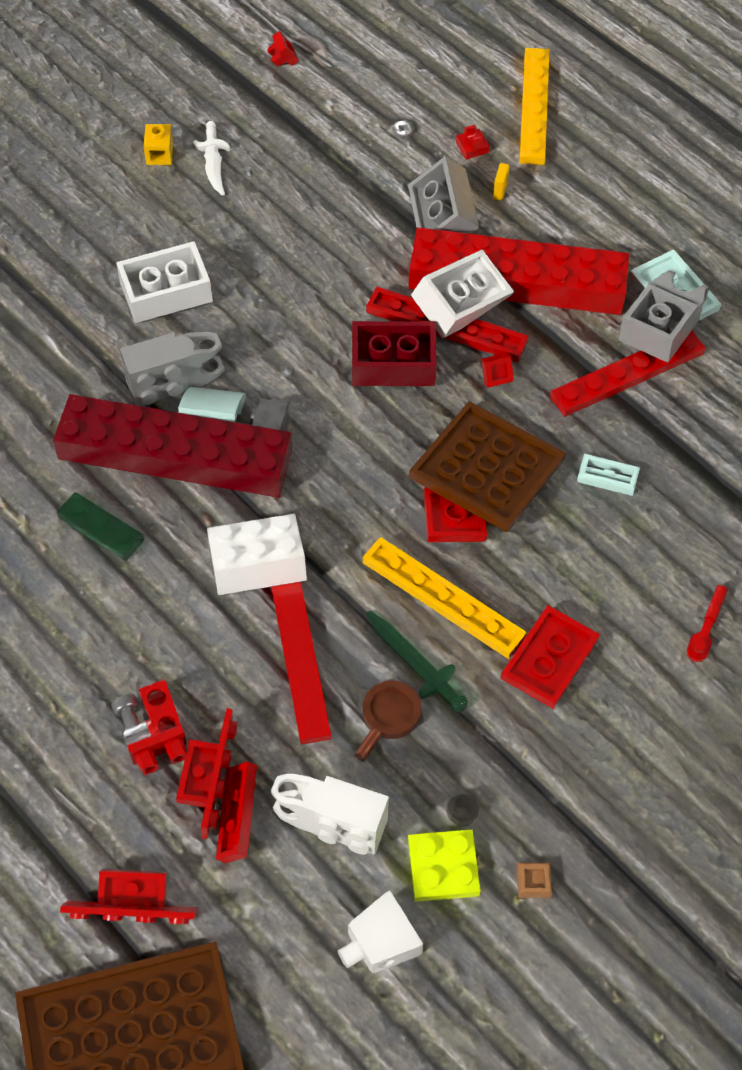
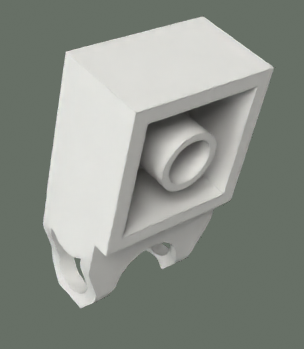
M289 773L276 777L271 794L276 799L273 810L281 820L299 829L318 835V838L326 843L336 844L338 842L347 845L355 853L365 855L368 852L375 855L388 821L389 796L326 776L324 782L308 776ZM284 782H292L298 788V790L280 793L278 791L280 785ZM280 805L289 808L294 813L288 814L283 812Z

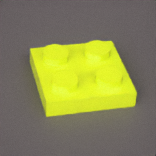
M473 829L408 835L414 902L480 896Z

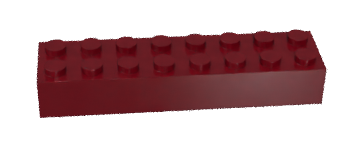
M73 394L68 396L53 438L59 460L276 498L281 496L292 455V434L288 431Z

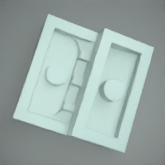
M189 387L179 404V413L235 422L237 415L241 414L246 393Z

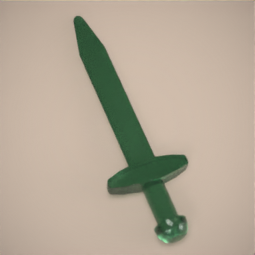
M371 611L367 612V616L378 634L426 680L419 691V696L422 699L439 691L452 704L451 708L454 711L462 712L467 708L468 700L465 695L460 696L447 683L456 671L453 664L437 671L389 622Z

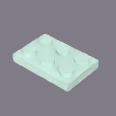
M671 250L630 270L629 278L641 292L655 278L669 270L676 272L673 286L678 290L692 291L704 285L675 250ZM710 290L702 306L699 320L720 310L721 303Z

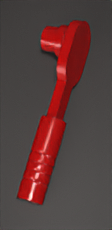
M716 586L704 617L705 621L701 632L695 633L691 637L687 647V656L694 662L704 661L708 656L712 645L709 633L713 623L717 620L728 592L725 586Z

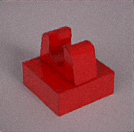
M280 31L272 36L274 43L267 49L268 53L272 56L271 61L276 66L286 62L291 66L297 63L299 59L293 44Z
M475 124L465 127L464 133L456 135V144L466 160L489 153L490 146L480 129H476Z
M508 352L481 359L484 384L488 388L514 381L511 355Z

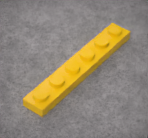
M525 47L519 163L545 164L550 49Z
M382 537L363 556V564L507 659L512 656L525 639L526 631Z

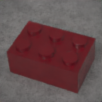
M352 321V386H435L437 367L435 322Z

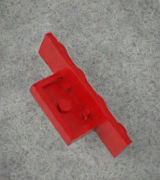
M226 708L219 744L189 739L176 796L177 803L205 808L201 824L202 839H208L210 829H216L219 810L215 809L216 799L223 798L226 780L221 779L223 769H229L232 750H227L229 739L235 740L238 721H233V709Z
M101 869L99 871L98 902L66 901L60 906V913H70L69 918L89 919L90 914L103 915V920L121 921L123 916H136V921L143 923L156 922V918H169V923L189 924V919H195L198 915L199 907L166 906L167 872Z

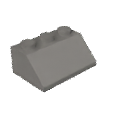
M444 156L408 184L416 227L472 234L479 228L466 169L450 158Z

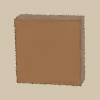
M517 863L518 898H551L550 863Z

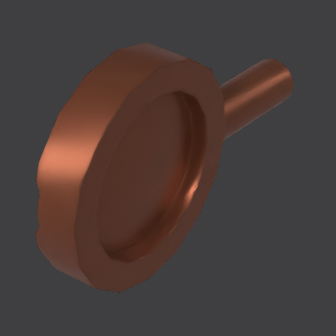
M383 681L374 685L366 693L363 701V719L370 732L354 754L359 761L365 762L381 737L399 739L410 734L417 727L421 717V701L416 691L408 684L399 681Z

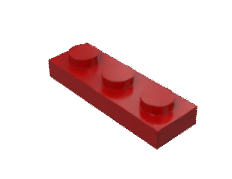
M248 761L226 769L216 860L223 863L247 858L257 772V765Z

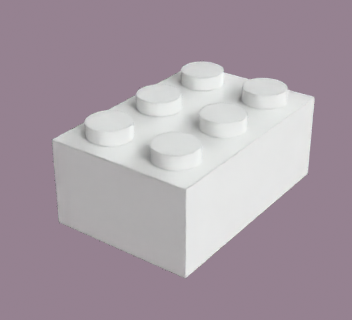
M195 242L116 262L120 284L135 323L213 302L210 279Z
M295 514L207 528L218 595L307 580L305 556Z

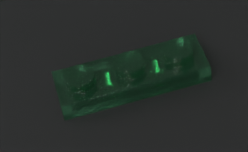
M74 492L57 511L59 519L125 561L144 542V535L77 492Z

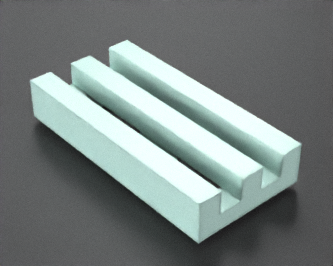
M584 454L577 482L633 496L640 467ZM587 465L602 468L604 470L587 467ZM615 472L622 473V474H626V475H630V476H632V478H631V477H627V476H623V475H619V474H615Z

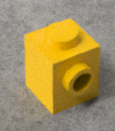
M171 124L145 125L143 147L146 165H172L173 135Z

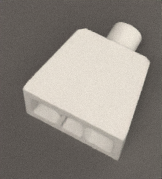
M389 890L349 923L348 934L352 942L339 949L338 954L347 969L364 960L372 973H376L418 957L422 954L423 943Z

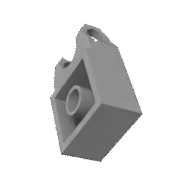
M672 270L655 278L651 284L646 286L623 316L619 341L667 363L699 321L702 306L709 292V287L706 285L699 286L692 291L678 290L673 286L676 272Z
M173 332L120 348L126 383L135 405H149L164 398L175 397L186 392L189 387H202L218 378L225 370L220 356H215L222 348L217 333L192 332L175 337ZM209 339L215 342L214 347L210 349H200L199 347L200 343L204 340ZM212 362L217 364L218 368L213 372H207L202 366Z

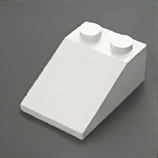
M480 250L424 276L411 296L430 322H435L436 330L444 338L470 324L511 296L514 291L485 252Z

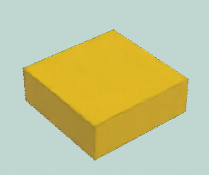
M500 163L494 182V200L502 201L509 178V164Z

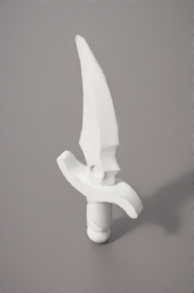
M209 121L206 123L207 140L205 142L194 140L193 143L196 149L205 151V170L213 188L221 195H225L221 180L222 157L218 150L224 149L229 152L230 146L227 142L217 139L216 124L213 121Z

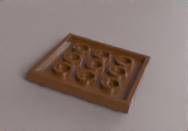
M468 401L410 469L408 478L508 533L563 463L566 453Z

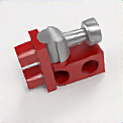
M165 679L138 689L142 704L149 718L146 721L139 722L135 714L138 708L135 695H122L111 703L115 715L123 718L125 726L124 739L133 765L137 764L143 775H148L159 769L156 756L167 752L171 764L184 761L186 756L185 745H187L185 733Z

